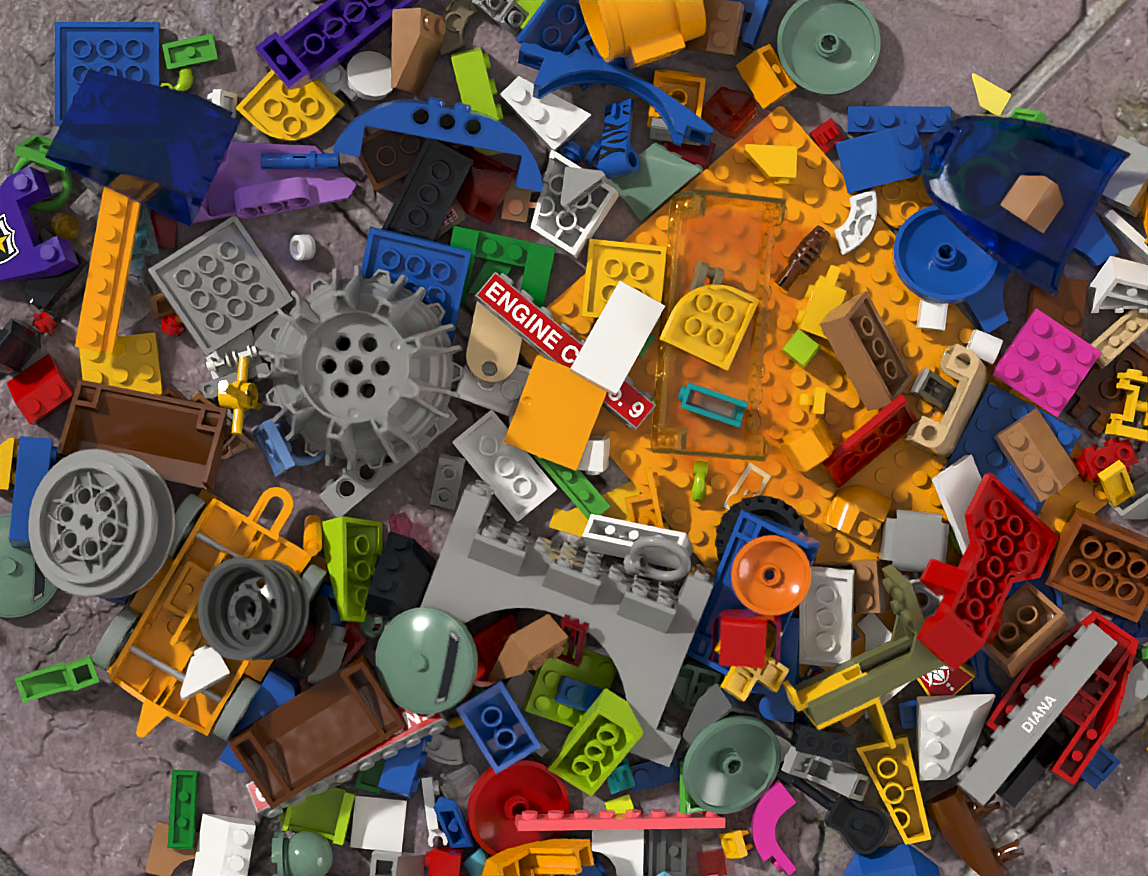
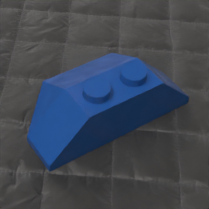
M899 844L878 848L870 854L856 853L842 876H940L938 865L911 845Z

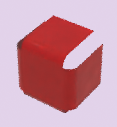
M725 609L721 611L713 621L711 663L717 656L714 648L718 643L719 616H722L719 665L765 669L766 625L768 622L773 626L774 622L777 627L776 667L780 660L782 620L780 615H762L752 610Z

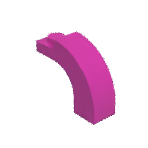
M777 779L765 794L757 800L751 817V834L755 847L763 861L765 862L773 856L774 858L771 862L780 873L785 870L790 875L797 868L777 844L775 826L779 817L793 806L796 801Z

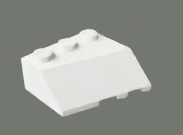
M551 149L550 160L543 179V190L537 201L531 229L556 248L578 260L589 243V239L593 237L619 195L616 189L603 183L566 212L560 204L565 167H581Z
M995 694L917 697L915 767L919 781L946 780L968 765L995 700Z

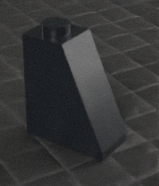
M43 227L38 237L40 244L56 235ZM75 250L74 253L79 263L78 266L58 276L27 280L24 292L30 296L28 301L40 310L43 307L50 310L89 263Z

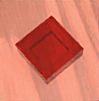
M723 848L697 852L701 876L727 875Z

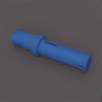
M310 151V154L261 153V169H310V171H317V169H340L339 153L316 154V151Z

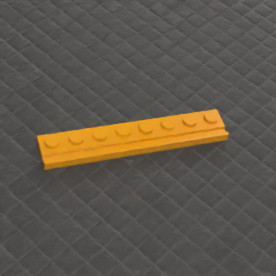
M112 141L75 347L112 354L115 352L151 154L150 147Z

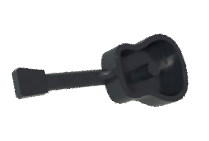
M784 761L780 763L776 777L788 785L792 784L827 809L824 818L825 824L841 836L845 845L852 852L870 854L877 850L884 842L889 830V821L882 811L874 807L861 805L855 799L844 795L839 796L833 802L800 777L782 771L781 768Z

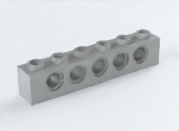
M448 406L445 412L451 414L452 418L440 416L437 421L441 430L439 436L459 420ZM422 437L417 442L420 450L423 451L435 440ZM411 448L399 453L402 463L384 462L383 468L374 469V476L369 480L361 475L362 467L367 465L365 460L361 459L357 463L355 470H347V466H345L340 471L343 475L339 479L334 481L331 478L321 487L323 492L318 496L337 518L344 517L418 454H415ZM346 481L354 484L355 490L351 496H346L341 491V486Z

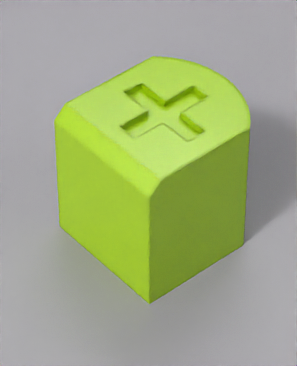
M798 329L780 352L803 369L821 347Z

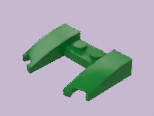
M454 225L450 245L472 250L461 304L465 305L476 256L525 267L520 291L524 290L534 299L532 303L538 306V308L544 307L556 247Z

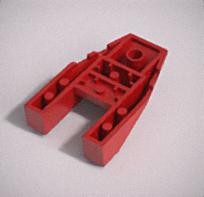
M1096 611L1048 645L1020 671L991 711L983 726L992 733L999 725L1005 727L1010 721L1007 716L1016 705L1021 707L1027 700L1023 696L1034 684L1038 687L1043 681V678L1040 676L1049 665L1054 667L1060 660L1057 655L1066 644L1071 647L1076 641V638L1073 636L1083 624L1087 627L1089 624L1094 623L1114 639L1117 645L1060 713L1077 725V728L1047 771L1068 786L1076 783L1118 721L1122 699H1124L1126 684L1139 640Z

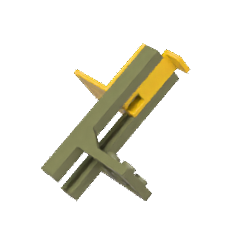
M891 564L882 568L885 576L882 582L888 594L892 596L893 600L890 601V605L896 615L891 640L797 685L792 686L788 680L782 683L790 703L798 712L803 710L818 730L866 708L872 727L886 744L893 749L896 748V744L879 696L945 665L916 639L924 624V619L912 584Z

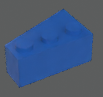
M429 734L421 738L419 744L413 747L405 746L397 750V755L386 759L378 785L383 793L412 800L413 794L417 792L420 778L418 775L420 768H424L428 753L425 752L427 742L431 743L433 736Z

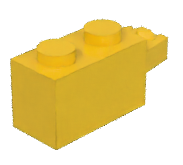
M830 265L826 277L820 275L814 285L809 284L804 297L808 300L805 309L800 308L795 323L799 324L797 330L799 329L806 334L825 341L828 340L819 324L831 310L840 306L845 298L847 291L841 289L842 283L837 282L841 268Z

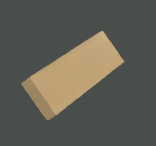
M1129 309L1090 344L1102 352L1096 360L1101 369L1107 366L1148 329V313H1140L1139 309Z

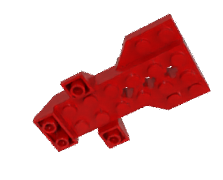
M992 473L984 474L964 514L970 543L958 567L930 559L919 580L936 596H944L934 617L926 618L916 639L951 671H955L981 649L985 641L988 644L993 643L1002 624L1003 603L1014 582L1040 578L1059 538Z

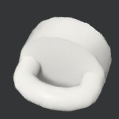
M293 236L290 241V253L295 260H310L314 257L316 245L312 236Z

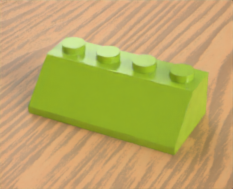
M605 688L556 749L548 770L592 797L643 735V730L628 702Z

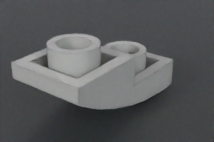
M472 0L477 7L514 36H516L521 25L529 16V13L514 0Z

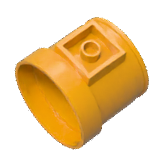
M579 0L587 29L601 58L608 63L615 58L624 57L628 70L677 54L685 47L684 42L705 34L706 17L703 0Z

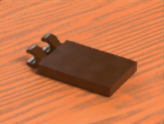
M1132 342L1104 368L1101 369L1095 363L1073 395L1078 400L1069 409L1067 415L1074 420L1076 418L1079 419L1086 408L1090 407L1099 415L1089 425L1087 430L1094 435L1100 434L1107 423H1111V414L1123 415L1128 391L1116 388L1117 383L1120 381L1117 378V374L1127 373V369L1143 371L1142 376L1148 377V353ZM1130 381V385L1140 386L1139 393L1145 386V384Z

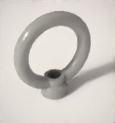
M647 536L636 540L632 544L630 554L624 558V567L629 575L641 572L645 576L658 581L672 582L684 578L689 573L691 559L687 551L678 543L664 537ZM646 547L664 548L675 554L679 558L681 565L674 571L655 569L648 565L646 556L640 555V551Z

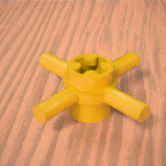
M239 357L236 381L229 383L223 380L218 385L220 406L222 408L234 409L231 432L234 435H242L244 411L248 409L259 411L262 408V403L258 401L256 385L254 383H247L250 360L248 357Z

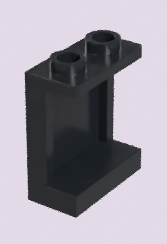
M795 719L789 743L795 746L797 752L847 762L852 736L843 729L827 726L818 730L812 722L806 723L803 720Z

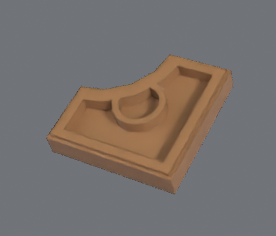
M158 821L145 872L158 876H172L175 868L181 862L195 859L200 831L196 830L195 849L167 848L169 823Z

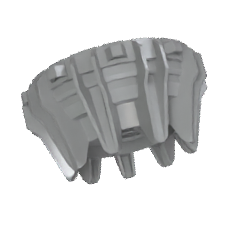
M356 265L354 266L353 278L342 279L340 270L335 268L332 269V284H329L322 278L312 281L311 295L306 299L293 290L291 294L296 299V306L290 313L286 312L283 308H276V311L286 322L283 326H271L268 337L275 344L274 351H259L260 356L271 357V370L266 374H258V378L273 379L274 387L266 394L268 405L280 406L282 409L271 421L279 424L286 419L292 429L285 439L293 441L302 435L306 439L305 452L309 455L316 457L326 451L325 465L333 466L336 457L347 459V470H355L359 459H364L370 469L383 468L387 456H390L395 464H400L402 462L399 453L411 448L415 454L421 452L418 440L422 437L435 440L439 436L441 430L437 421L440 416L452 418V415L446 413L445 410L451 396L457 398L461 396V394L451 391L452 384L462 379L464 375V367L453 362L452 355L461 351L462 347L460 345L452 347L447 333L456 329L455 325L448 324L442 326L441 320L446 312L438 302L428 305L423 302L427 292L425 288L420 287L416 293L406 289L405 285L408 278L404 275H401L393 284L390 272L378 269L371 279H365L362 267ZM343 337H348L351 341V346L347 351H341L339 348V341ZM369 338H375L377 341V348L373 352H368L365 348V342ZM330 359L335 360L337 363V368L332 374H328L325 370V363ZM356 360H360L363 363V370L358 375H354L351 371V365ZM387 361L390 365V370L388 374L381 376L377 371V366L380 362ZM345 382L349 386V393L345 397H340L337 393V387ZM369 383L373 384L376 389V393L372 398H366L363 393L364 387Z

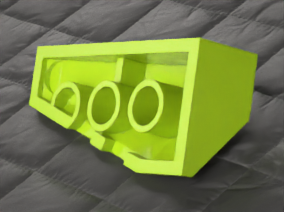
M343 516L322 521L323 550L340 621L362 623L365 621L367 613L364 607L367 592L376 570L377 556L381 555L383 549L382 522Z

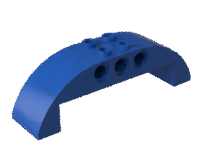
M429 97V102L406 99L378 104L353 119L335 141L333 152L359 157L365 126H371L519 155L514 177L516 187L539 192L543 190L542 177L536 160L525 142L516 132L502 121L485 113L471 110V105L455 102L453 107L445 105V100ZM424 109L428 112V117L424 121H417L413 116L414 112ZM443 115H452L454 122L450 126L441 125L439 121ZM475 119L480 122V126L476 131H468L466 129V124L469 120Z

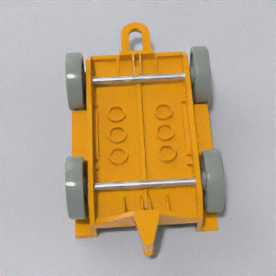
M281 487L267 489L259 498L249 517L225 504L223 499L206 489H202L198 497L194 494L188 495L175 512L174 538L165 563L156 576L138 590L130 604L131 609L124 607L117 614L104 633L92 657L94 665L110 673L108 679L143 702L136 730L138 737L142 738L150 735L152 730L166 716L206 736L213 733L226 742H229L261 687L264 676L274 659L234 660L221 655L230 672V677L183 702L180 692L190 660L195 656L194 651L205 645H208L209 648L211 646L203 636L199 620L194 618L188 626L192 630L185 642L180 641L175 646L169 644L183 617L167 609L163 604L188 560L191 559L206 569L211 570L220 552L227 550L230 552L227 557L228 560L233 558L271 559L290 566L301 578L307 591L310 606L326 577L328 567L326 559L317 554L310 556L303 548L280 536L281 530L294 509V499L288 490ZM278 496L283 500L284 506L271 529H268L257 521L270 499Z

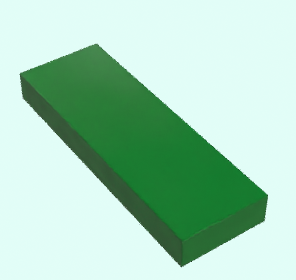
M172 770L167 848L195 849L198 770Z

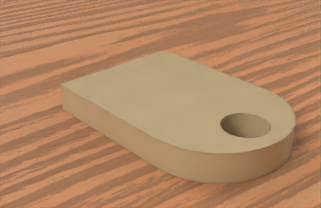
M476 302L465 353V362L467 369L474 378L484 383L495 384L507 379L516 368L522 338L479 302ZM485 363L493 364L496 369L495 375L486 376L482 372V365Z

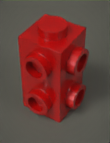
M1117 437L1103 442L1105 446L1103 448L1097 449L1096 445L1081 450L1082 455L1074 458L1075 467L1079 471L1078 476L1081 477L1082 482L1092 480L1093 484L1099 483L1098 474L1118 460L1125 465L1127 472H1130L1129 466L1138 463L1130 439L1119 441Z

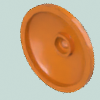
M762 536L751 540L740 549L732 565L731 581L736 596L747 608L762 615H781L797 607L805 598L811 583V568L805 553L794 542L780 536ZM767 570H771L774 574L770 580L764 577V573Z

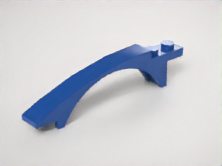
M522 42L518 63L539 70L534 83L532 97L541 99L557 89L579 83L613 85L632 92L653 107L665 122L673 144L681 146L683 139L686 138L709 146L713 128L658 87L619 66L607 63L576 49L571 58L562 52H553L535 43Z

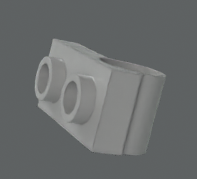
M440 454L430 499L431 505L455 510L466 465L465 458Z

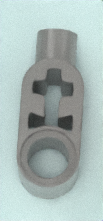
M332 624L322 660L316 670L308 677L307 683L314 685L340 668L348 644L343 642L347 629Z

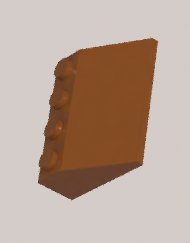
M1074 506L1062 528L1044 584L1137 623L1148 604V537Z

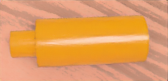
M309 515L304 520L303 548L310 556H315L322 549L323 520L318 515Z

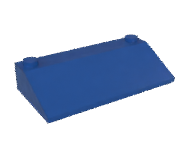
M741 510L715 574L713 588L686 653L690 657L725 675L728 674L732 666L719 665L720 655L718 653L711 663L712 628L715 618L725 609L750 610L736 596L731 581L732 565L740 549L758 537L771 535L784 537L802 549L811 568L821 543L800 531ZM767 570L764 573V577L767 580L773 578L774 574L771 570ZM793 609L780 615L782 620L781 632L783 634ZM719 616L718 621V641L720 639L722 616ZM776 647L772 652V658L775 656ZM756 681L753 687H756V686H759V685H762V684H760L758 681Z

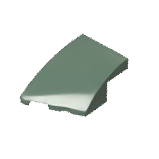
M655 142L638 155L639 170L637 172L612 178L609 182L642 221L683 185L695 177L703 168L698 164L693 165L681 159V155L669 152L665 147Z

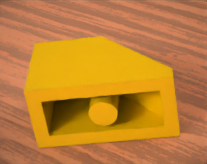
M745 144L743 147V153L768 180H774V184L788 185L789 181L795 180L797 146Z

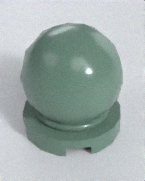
M285 831L274 832L275 838L272 839V863H277V874H273V876H324L329 872L334 855L332 846L325 837L316 832L303 831L296 833L289 839Z

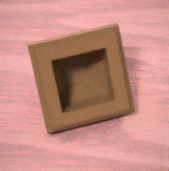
M163 293L149 295L154 319L176 313Z

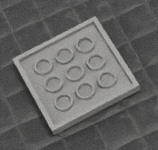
M236 215L148 269V273L206 357L250 330L273 313H276L277 307L284 308L293 302L292 297Z

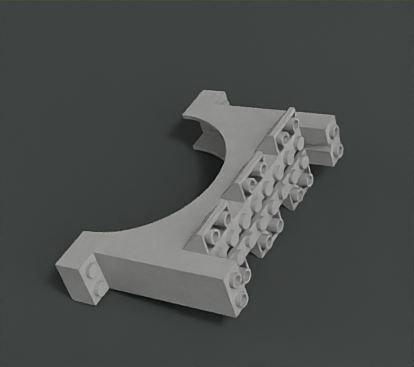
M480 480L470 481L464 490L421 607H434L445 610L457 617L463 624L486 613L510 608L544 610L562 617L567 614L572 621L575 618L579 619V624L589 623L588 632L605 648L617 667L623 682L626 701L643 730V735L629 752L670 767L681 739V725L670 716H664L663 718L661 716L713 588L714 574H711V570L705 566L698 564L695 567L691 566L678 592V588L674 587V582L658 581L645 576L641 572L629 575L625 573V569L616 565H611V567L605 566L606 560L602 559L603 556L597 552L590 550L588 553L578 550L576 544L564 541L563 544L558 542L557 547L553 546V542L546 538H532L534 532H531L530 527L524 524H510L505 522V517L494 513L491 516L487 515L486 512L494 490L490 489V485ZM392 618L388 620L385 628L393 620Z

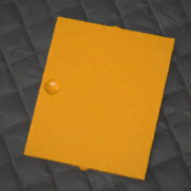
M537 355L503 443L576 471L607 391L570 371V367Z

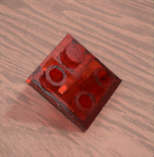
M469 148L466 155L475 159V162L456 199L467 215L491 225L499 212L516 170Z

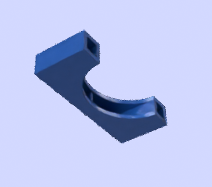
M1076 199L1064 206L1063 208L1066 212L1058 217L1056 215L1044 233L1035 230L1032 226L1019 234L1022 238L1014 244L1010 240L998 247L1000 253L992 280L978 295L962 302L979 331L988 334L1009 321L1003 305L1004 285L1013 267L1030 252L1052 247L1067 249L1080 255L1091 268L1100 265L1108 260L1110 256L1119 253L1087 199L1080 203Z

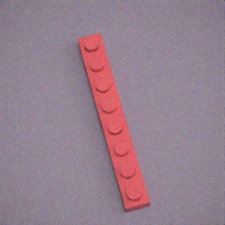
M605 809L600 810V813L590 814L588 810H575L574 814H564L560 810L548 811V814H538L537 811L528 810L523 811L520 815H515V825L518 831L725 828V817L723 814L709 811L683 814L680 813V809H677V812L667 813L665 809H652L651 813H641V810L628 809L626 813H615L614 810Z

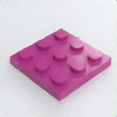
M1034 309L991 374L1053 416L1058 417L1102 352L1040 310Z

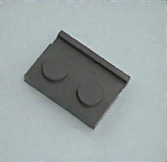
M649 829L648 876H656L663 871H666L670 876H686L687 829Z

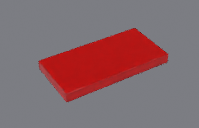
M900 394L836 447L829 457L821 461L831 480L838 488L842 487L906 434L913 424L918 422L906 398Z

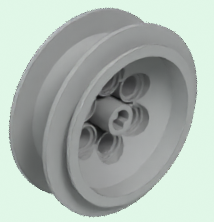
M87 449L73 453L63 458L49 470L35 492L28 524L30 546L35 561L42 573L51 583L67 593L102 598H117L132 594L144 587L156 576L170 552L175 531V512L169 489L160 474L150 464L135 456L100 449Z

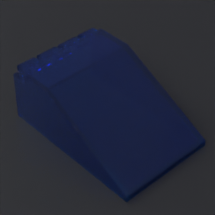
M88 70L45 158L187 226H191L202 205L200 202L204 201L210 188L209 183L213 182L221 165L219 161L223 160L231 143L230 141L233 139L241 121L231 117L233 112L198 95Z

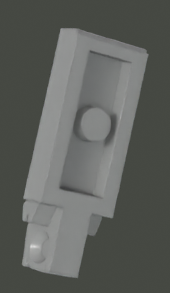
M270 362L250 367L248 379L252 378L253 383L263 380V378H258V374L268 373L271 370ZM238 372L200 384L205 399L218 397L219 383L223 380L233 383L237 380Z

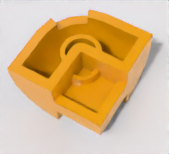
M848 486L839 491L833 498L822 523L871 545L888 514L892 498L866 486Z

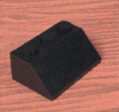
M389 531L367 592L364 610L394 619L405 611L420 608L436 561L415 539Z
M1044 732L995 793L1015 808L1055 760L1063 747ZM991 739L985 747H988L992 743L993 739ZM974 759L969 767L971 768L977 760Z

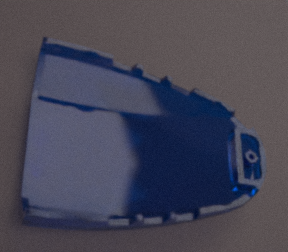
M975 114L949 121L931 137L923 153L921 173L926 192L932 202L963 234L1006 268L1056 296L1069 256L1109 180L1124 160L1129 158L1131 153L1099 139L1059 126L1027 119ZM1020 175L1046 176L1058 184L1064 204L1044 233L1000 205Z

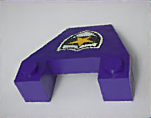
M31 166L7 177L0 186V283L58 276L79 265L70 241L55 236L40 244L27 208L52 196L44 173Z

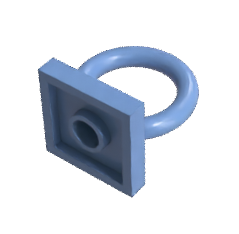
M271 418L252 431L275 478L286 473L295 465L307 466L314 464L326 454V451L316 457L309 454L304 456L293 454L290 442L285 439L286 435L281 432L286 419L279 424H275L271 421Z

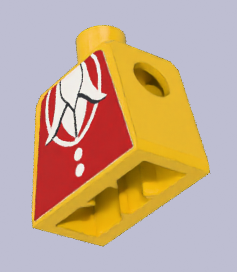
M964 662L955 671H951L946 666H943L917 678L928 696L955 695L975 677L976 671Z

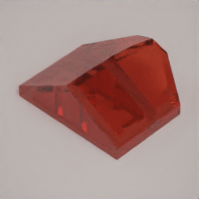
M723 86L702 107L701 116L720 134L734 140L759 115L757 102L752 96L746 92L731 90Z

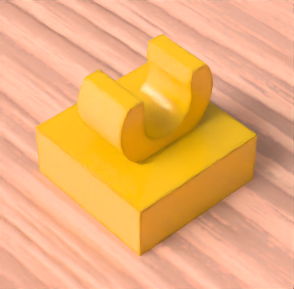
M815 387L813 388L812 395L800 394L799 405L811 406V414H824L826 388Z
M726 830L719 833L726 859H738L748 855L747 850L753 847L752 843H744L743 836L749 834L748 830Z

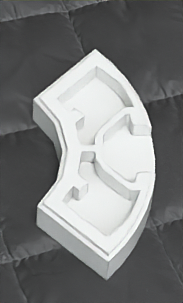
M875 189L849 198L850 212L848 219L841 227L833 231L841 255L854 250L869 235L877 216Z

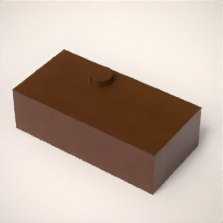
M419 109L414 112L413 116L417 121H424L428 117V112L424 109ZM445 114L440 118L439 122L443 126H450L454 122V117L450 114ZM380 129L363 138L358 159L375 191L409 174L427 137ZM440 140L455 149L464 146V144Z
M1037 274L1031 276L1025 323L1034 309H1038L1082 339L1088 280Z

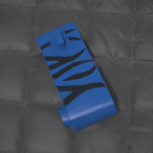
M632 98L607 105L605 108L598 170L603 171L607 179L635 173L639 170L638 155L630 146L634 100Z

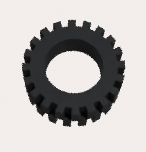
M770 496L747 497L730 506V509L720 518V524L716 528L715 546L718 559L721 561L741 510L758 516H769L779 524L808 535V531L804 527L803 523L805 522L802 517L785 501Z

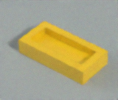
M1120 460L1098 474L1108 502L1114 508L1136 494L1126 467Z

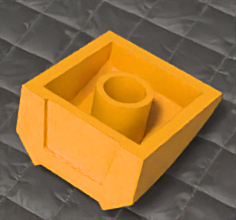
M670 69L655 70L653 85L701 118L706 77L697 73ZM650 106L647 126L651 129L652 118H662Z

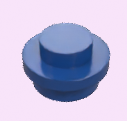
M567 141L565 145H561L559 148L562 156L571 162H582L584 150L578 144Z

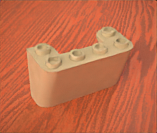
M959 344L946 347L940 361L943 373L959 381L941 422L938 423L922 416L920 422H916L909 428L903 440L941 458H948L953 454L989 379V370L973 351Z

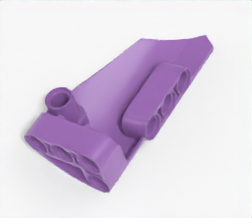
M212 133L201 134L195 142L188 141L168 145L175 203L185 225L235 215L244 219L348 200L357 187V184L339 169H317V171H310V169H261V153L310 154V151H316V154L322 153L316 146L219 141Z

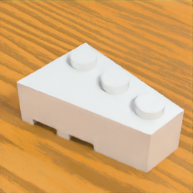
M518 76L500 94L501 100L550 151L552 149L557 152L561 145L569 141L591 120V114L552 93L547 94L541 99L532 97L534 84Z

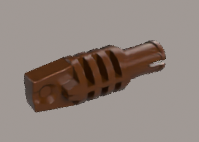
M817 225L796 247L788 258L787 267L774 282L783 287L785 291H788L800 274L806 273L822 253L831 236L830 233Z

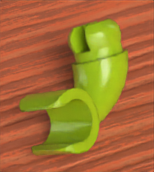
M186 67L179 70L180 78L176 86L172 87L169 83L160 85V89H171L169 95L161 96L163 100H172L174 96L183 94L192 86L194 76L192 75L191 68Z
M694 461L693 476H695L691 491V498L695 502L696 500L704 501L707 494L705 477L708 474V462Z

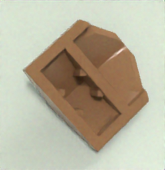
M1020 175L1000 205L1044 233L1064 203L1058 184L1046 176Z

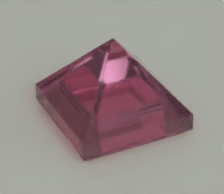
M406 512L388 515L391 532L411 537L413 523Z

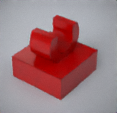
M832 118L809 133L824 154L836 147L835 143L846 139Z

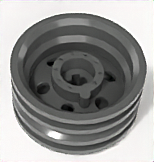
M233 558L221 563L205 580L198 601V620L207 643L218 654L234 660H272L286 655L302 638L309 616L308 595L301 578L287 564L271 559Z

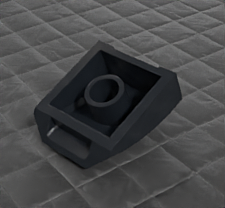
M11 318L0 332V372L21 373L22 368L36 350L41 349L40 334L24 321Z

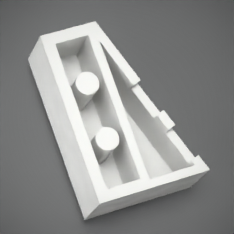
M1110 256L1087 289L1090 313H1099V309H1114L1115 313H1123L1124 309H1139L1140 313H1148V265Z

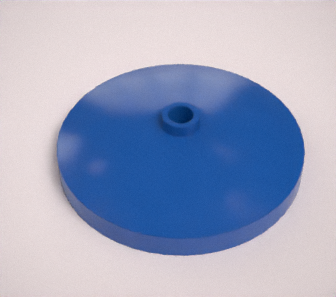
M934 205L921 209L911 215L900 227L893 247L894 267L902 283L912 293L922 299L940 304L964 302L982 292L994 276L999 256L996 238L988 224L975 213L954 205Z

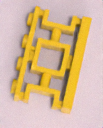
M1127 369V373L1117 374V378L1120 381L1117 383L1116 388L1127 390L1128 393L1123 415L1111 414L1110 419L1112 421L1111 424L1106 425L1105 434L1148 443V430L1122 425V421L1133 422L1136 410L1143 412L1141 425L1148 427V392L1146 402L1139 401L1140 386L1130 385V381L1148 385V377L1142 376L1143 371Z

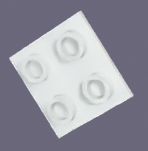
M251 329L206 357V366L208 371H211L213 380L238 372L239 357H248L250 359L249 368L262 364L261 357L254 345V336Z

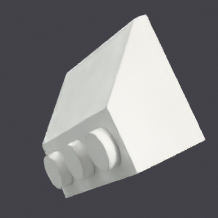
M203 813L192 876H247L256 827L254 820Z

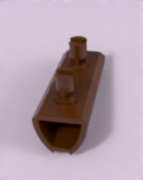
M955 785L926 801L927 805L925 807L932 820L954 851L978 875L1010 876L1004 863L1025 855L1023 848L1015 849L1019 846L1020 841L1016 839L1009 844L997 848L980 817L1001 808L999 801L990 803L995 800V793L984 806H981L976 801L973 802L969 795Z

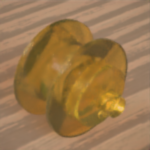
M60 212L53 217L50 227L56 236L65 240H71L79 233L80 224L70 213Z

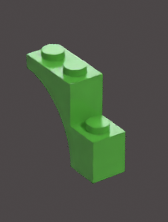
M90 654L69 662L63 660L15 678L23 703L62 691H76L100 682Z

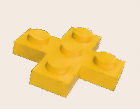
M767 622L765 669L732 666L720 686L739 701L745 702L756 681L770 691L777 692L789 672V669L779 662L775 667V659L771 657L776 647L777 629ZM720 639L714 648V651L717 652L719 655Z

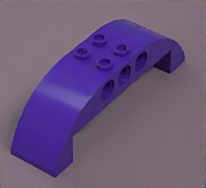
M327 0L280 37L275 31L257 45L255 49L289 90L297 89L319 79L339 66L392 25V9L412 8L419 0Z

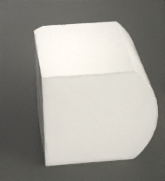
M921 299L916 329L945 331L948 304L934 303Z
M976 329L973 330L966 348L973 351L983 363L991 365L997 358L1003 340Z

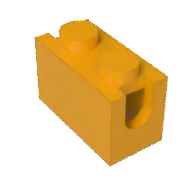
M770 44L755 50L736 65L742 79L748 84L755 100L763 109L772 103H777L797 88L794 81L784 70L779 57Z

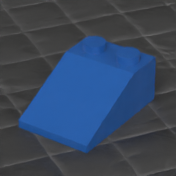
M915 122L835 143L847 193L928 173Z
M501 680L455 707L496 774L541 747L537 735Z

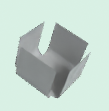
M896 509L897 519L885 518L884 522H882L879 558L893 561L892 565L897 570L923 573L930 559L946 563L950 524L941 523L942 514Z

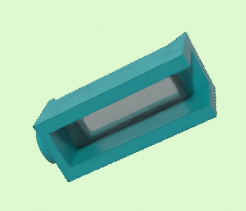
M691 382L688 383L687 387H681L677 399L682 402L680 408L739 428L748 405L747 401Z

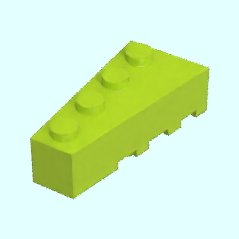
M476 47L450 54L462 103L471 105V110L485 113L498 120L504 119L500 104L495 105L493 95L497 94L494 78H488L486 69L491 68L488 53L482 54L481 47ZM475 119L467 122L469 131H476L480 126V122ZM473 146L476 159L503 153Z

